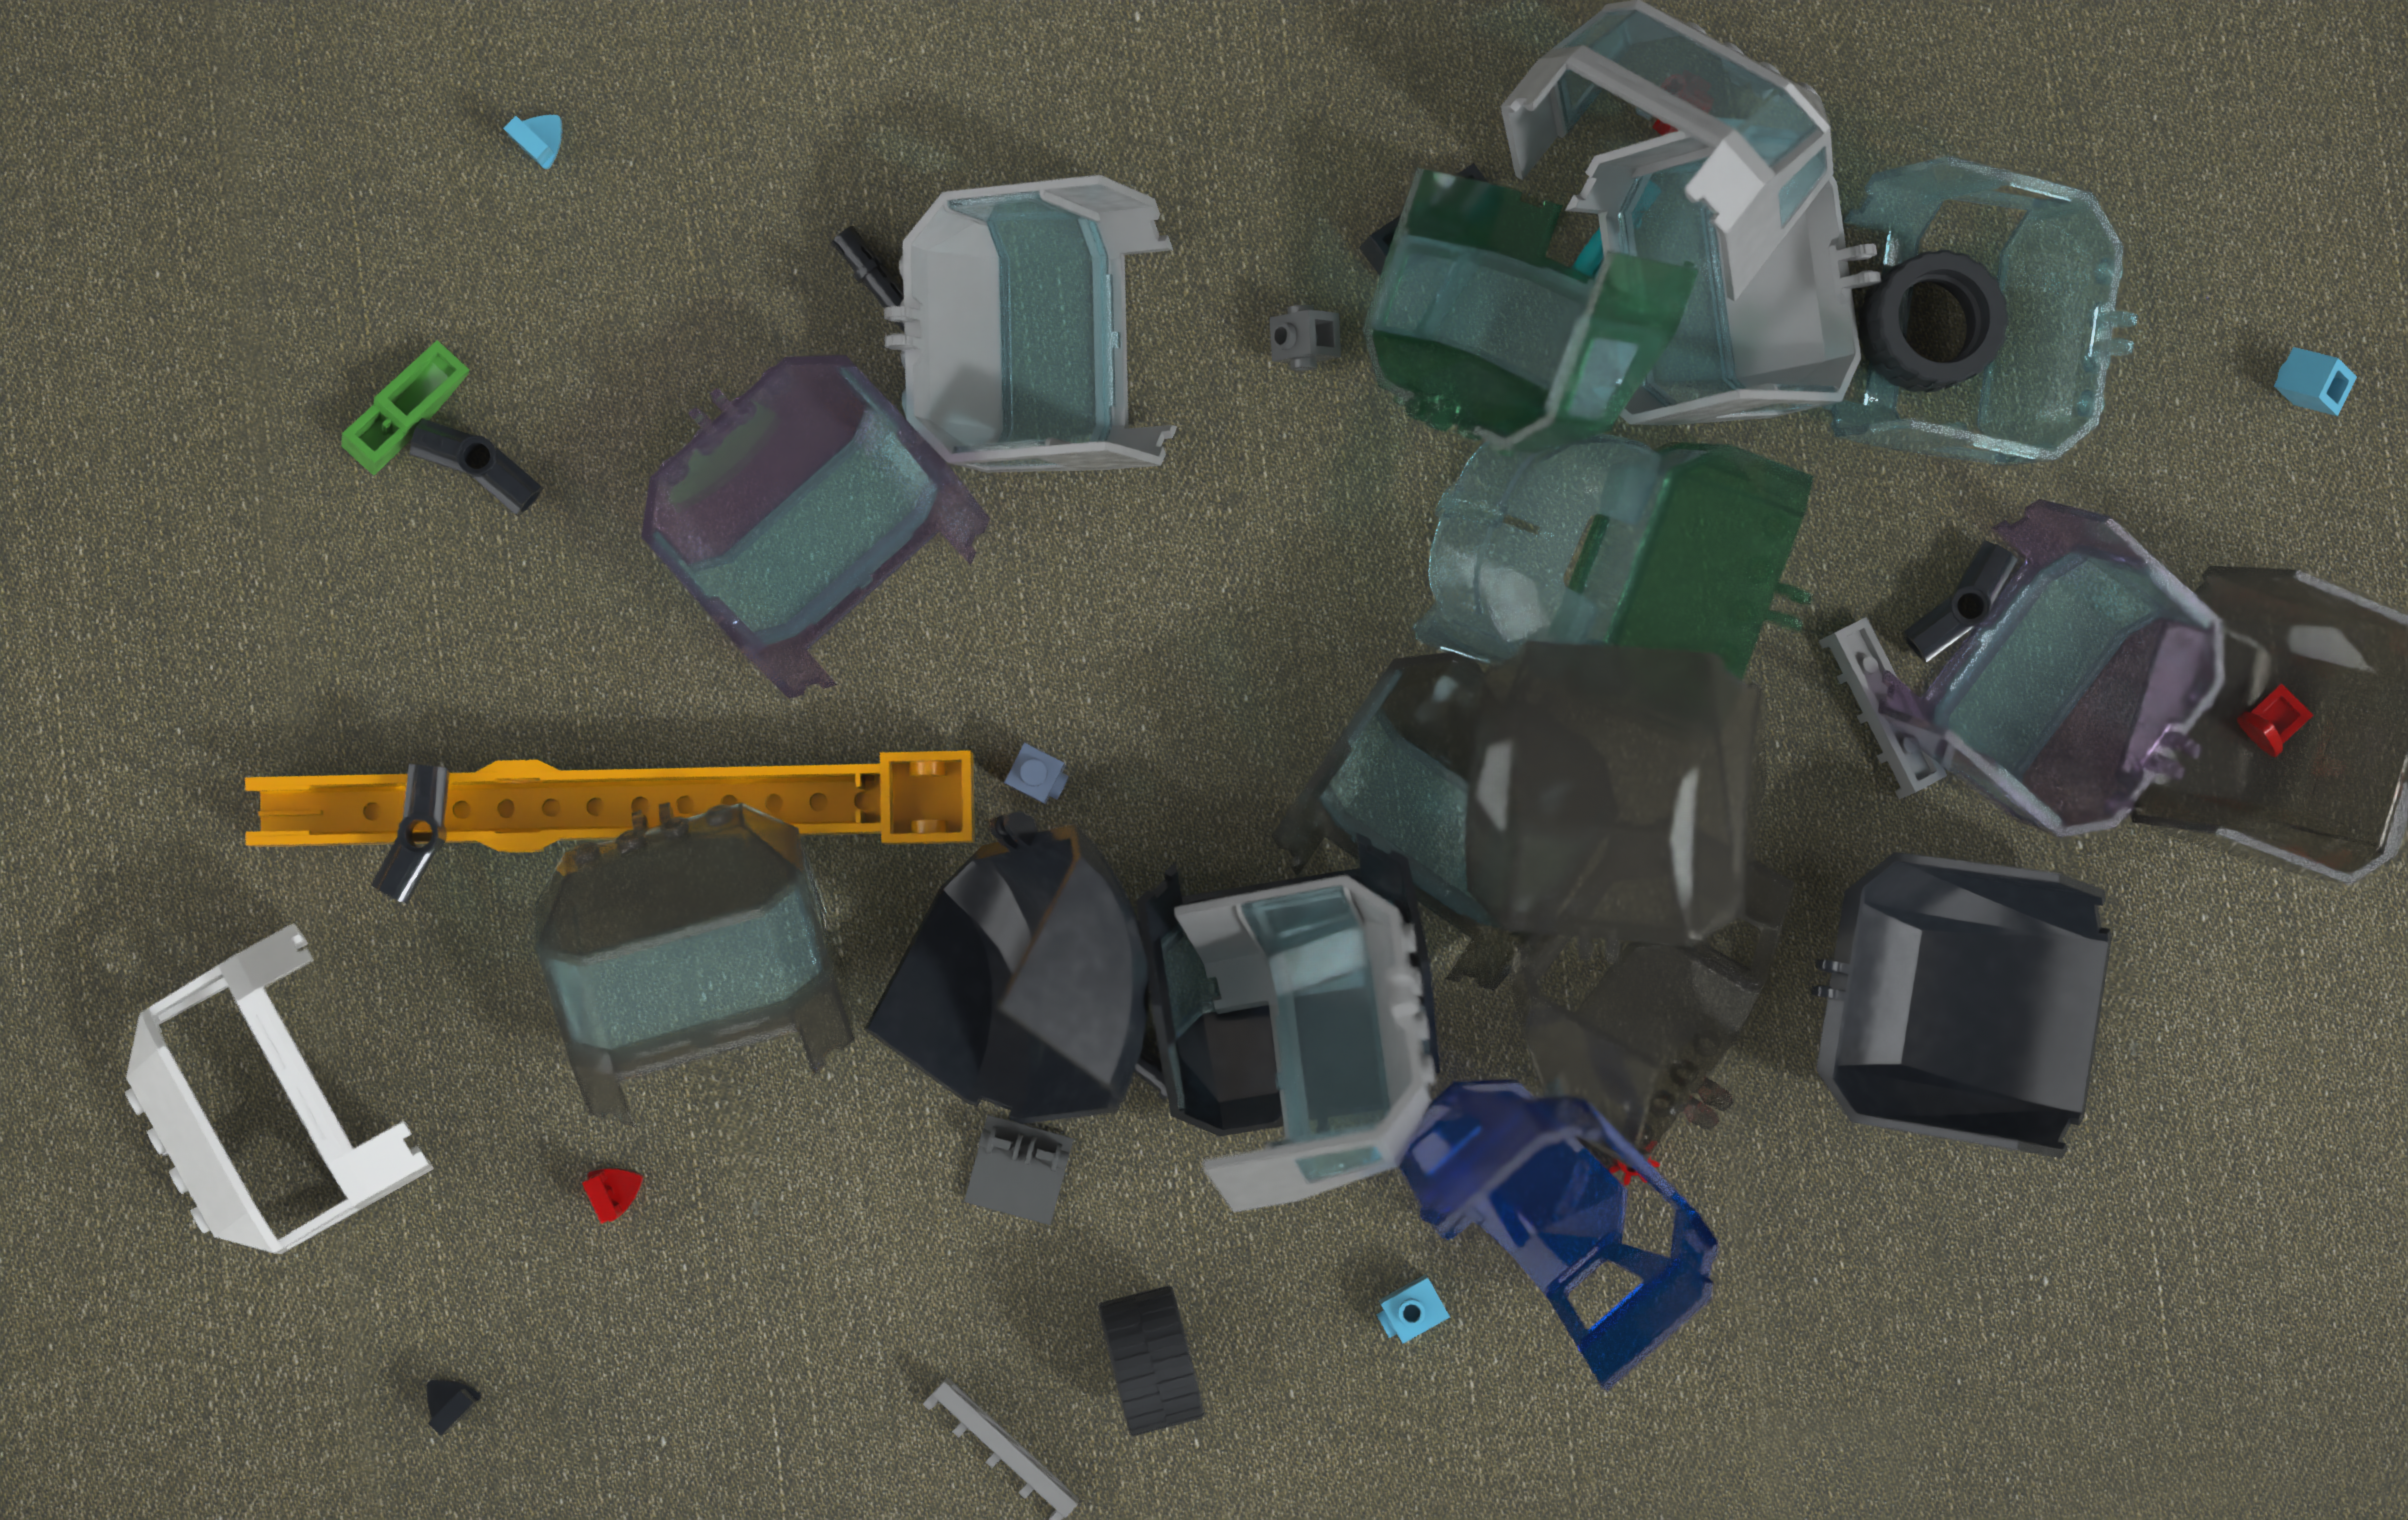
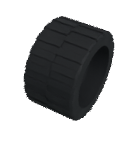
M1951 250L1927 251L1909 258L1880 276L1881 282L1868 289L1864 297L1865 301L1860 308L1858 317L1860 319L1858 333L1863 345L1862 350L1866 358L1872 363V368L1879 375L1884 376L1887 382L1892 385L1903 387L1907 391L1936 392L1978 375L1998 356L1997 352L2003 346L2006 339L2005 333L2006 327L2009 324V315H2007L2006 310L2007 301L2005 294H2002L1999 282L1995 276H1992L1987 271V267L1981 262H1976L1969 255L1961 252L1958 254L1951 252ZM1918 282H1931L1945 288L1957 299L1963 309L1967 326L1966 339L1960 353L1950 361L1938 363L1923 358L1908 345L1902 335L1898 318L1900 301L1904 292Z
M1167 1285L1099 1303V1315L1129 1434L1137 1436L1203 1419L1205 1414L1173 1287Z

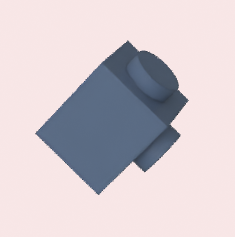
M1024 743L1004 783L1046 805L1050 797L1056 800L1059 798L1069 776L1063 773L1066 767L1064 762Z

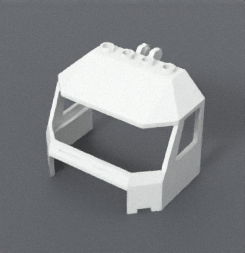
M294 923L232 956L153 1006L140 1012L126 1075L131 1088L125 1091V1095L136 1114L140 1115L145 1112L153 1128L148 1130L147 1134L159 1155H169L175 1165L174 1168L169 1170V1174L179 1192L183 1194L189 1191L197 1207L190 1211L202 1233L205 1234L211 1230L214 1237L277 1254H283L434 1169L431 1162L423 1155L418 1146L411 1150L407 1147L403 1138L411 1135L404 1122L353 1149L264 990V987L313 961L307 948L298 952V949L307 945L308 942ZM228 987L323 1159L348 1198L279 1240L273 1234L254 1204L161 1035L162 1030L159 1024Z

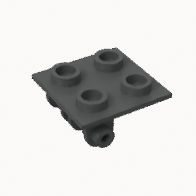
M987 1115L964 1202L1051 1225L1074 1138Z

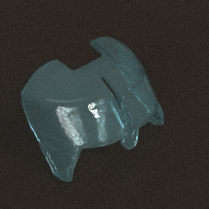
M1520 402L1518 407L1512 405L1510 410L1514 414V426L1501 429L1485 441L1473 454L1456 484L1449 486L1445 490L1437 505L1435 516L1440 518L1431 546L1428 572L1430 587L1434 593L1436 603L1419 621L1413 624L1411 629L1416 632L1414 637L1417 640L1439 651L1485 665H1489L1491 661L1512 673L1538 681L1559 682L1585 643L1600 609L1597 604L1569 589L1563 582L1564 573L1589 518L1594 514H1601L1629 525H1637L1641 521L1655 486L1661 454L1650 449V446L1647 444L1588 429ZM1509 515L1540 527L1538 535L1502 522L1504 516Z

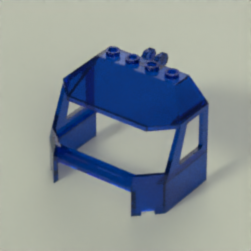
M1515 1078L1456 1081L1451 1083L1428 1104L1399 1164L1401 1172L1422 1206L1420 1208V1217L1425 1222L1432 1224L1437 1233L1448 1241L1455 1236L1457 1237V1234L1466 1229L1473 1221L1493 1237L1516 1260L1548 1298L1600 1386L1606 1392L1711 1301L1714 1284L1711 1279L1712 1262L1717 1259L1719 1241L1699 1212L1586 1099L1574 1095L1534 1097ZM1575 1136H1584L1586 1141L1597 1140L1601 1136L1675 1209L1670 1258L1622 1244L1628 1189ZM1605 1262H1609L1643 1279L1640 1285L1590 1329L1587 1328L1568 1297L1572 1290Z

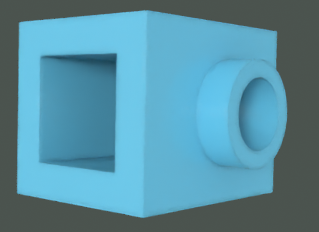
M2293 347L2286 362L2279 369L2274 387L2293 405L2338 416L2357 376L2337 357Z
M1426 1274L1380 1299L1379 1302L1384 1310L1376 1314L1388 1337L1391 1338L1398 1334L1402 1343L1450 1318Z

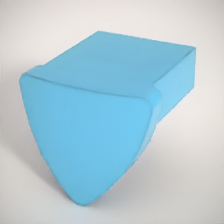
M543 115L521 121L515 116L503 129L542 168L549 169L558 154L561 144V118L558 115Z

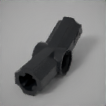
M423 418L415 428L409 453L411 456L470 475L518 517L534 504L544 489L504 454L498 446L483 436L471 435ZM478 448H488L490 460L487 465L480 469H473L470 463L472 453Z
M1984 540L1953 593L1902 632L1907 645L1913 653L1924 663H1927L1974 626L1984 622L1990 614L1991 605L2018 558L1998 544ZM1961 596H1967L1975 602L1977 612L1973 619L1964 618L1959 613L1957 603Z
M409 764L403 820L397 830L398 836L371 884L378 891L404 904L409 903L435 853L440 851L445 845L447 832L444 823L450 768ZM427 822L432 829V838L427 845L419 847L413 840V829L417 824Z

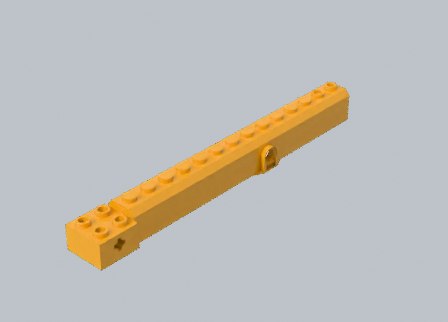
M971 751L880 752V764L560 771L540 760L495 761L476 772L450 773L444 823L447 832L445 843L480 842L496 851L510 853L544 852L545 847L556 841L881 834V843L885 845L975 843L973 753ZM408 774L245 777V791H260V811H258V816L261 817V831L246 832V845L255 847L393 844L398 836L399 824L403 820ZM421 822L413 829L412 837L415 844H428L431 840L432 829L427 822Z

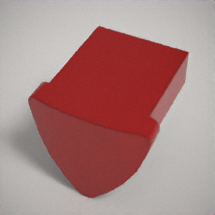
M2281 683L2254 710L2243 712L2237 718V722L2256 745L2270 756L2277 757L2283 751V744L2314 715Z
M621 1168L597 1169L587 1174V1179L582 1182V1185L601 1224L616 1220L629 1208L641 1188L644 1177L640 1173Z

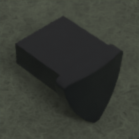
M430 1380L427 1383V1402L432 1420L428 1424L440 1436L447 1434L481 1400V1392L457 1381Z

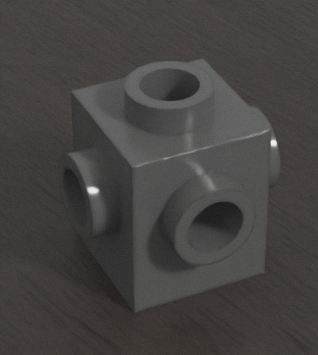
M1295 305L1287 308L1288 314L1270 317L1272 362L1289 363L1292 371H1309L1317 369V362L1341 357L1339 313L1314 310L1312 305Z

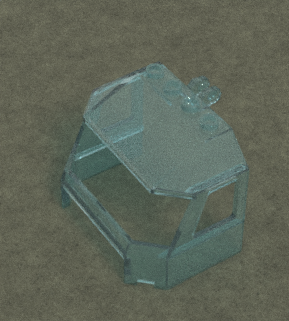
M1949 155L1873 173L1864 187L1866 194H1869L1860 210L1854 208L1850 210L1843 223L1888 234L1882 274L1907 259L1918 255L1920 239L1945 200L1951 199L2027 210V212L2002 248L2000 254L1997 281L2007 301L2006 310L2007 315H2009V324L2006 327L2005 342L1997 352L1998 356L1984 368L1977 417V426L1981 434L1968 432L1967 425L1962 422L1937 425L1915 419L1901 420L1896 410L1899 386H1894L1887 382L1884 376L1879 375L1872 368L1873 365L1869 361L1863 404L1842 400V402L1822 406L1823 409L1831 410L1834 420L1830 426L1835 437L1886 449L1999 466L2056 461L2099 425L2100 415L2104 408L2103 393L2111 355L2123 356L2132 354L2134 343L2127 339H2111L2113 327H2134L2137 324L2138 315L2133 312L2116 310L2118 286L2123 273L2122 257L2124 246L2094 194ZM2007 185L2055 198L2038 199L1991 190ZM1914 284L1904 292L1898 311L1899 325L1905 340ZM1973 445V446H1978V447H1982V448H1987L1989 451L1978 450V449H1972V448H1966V447H1960V446Z

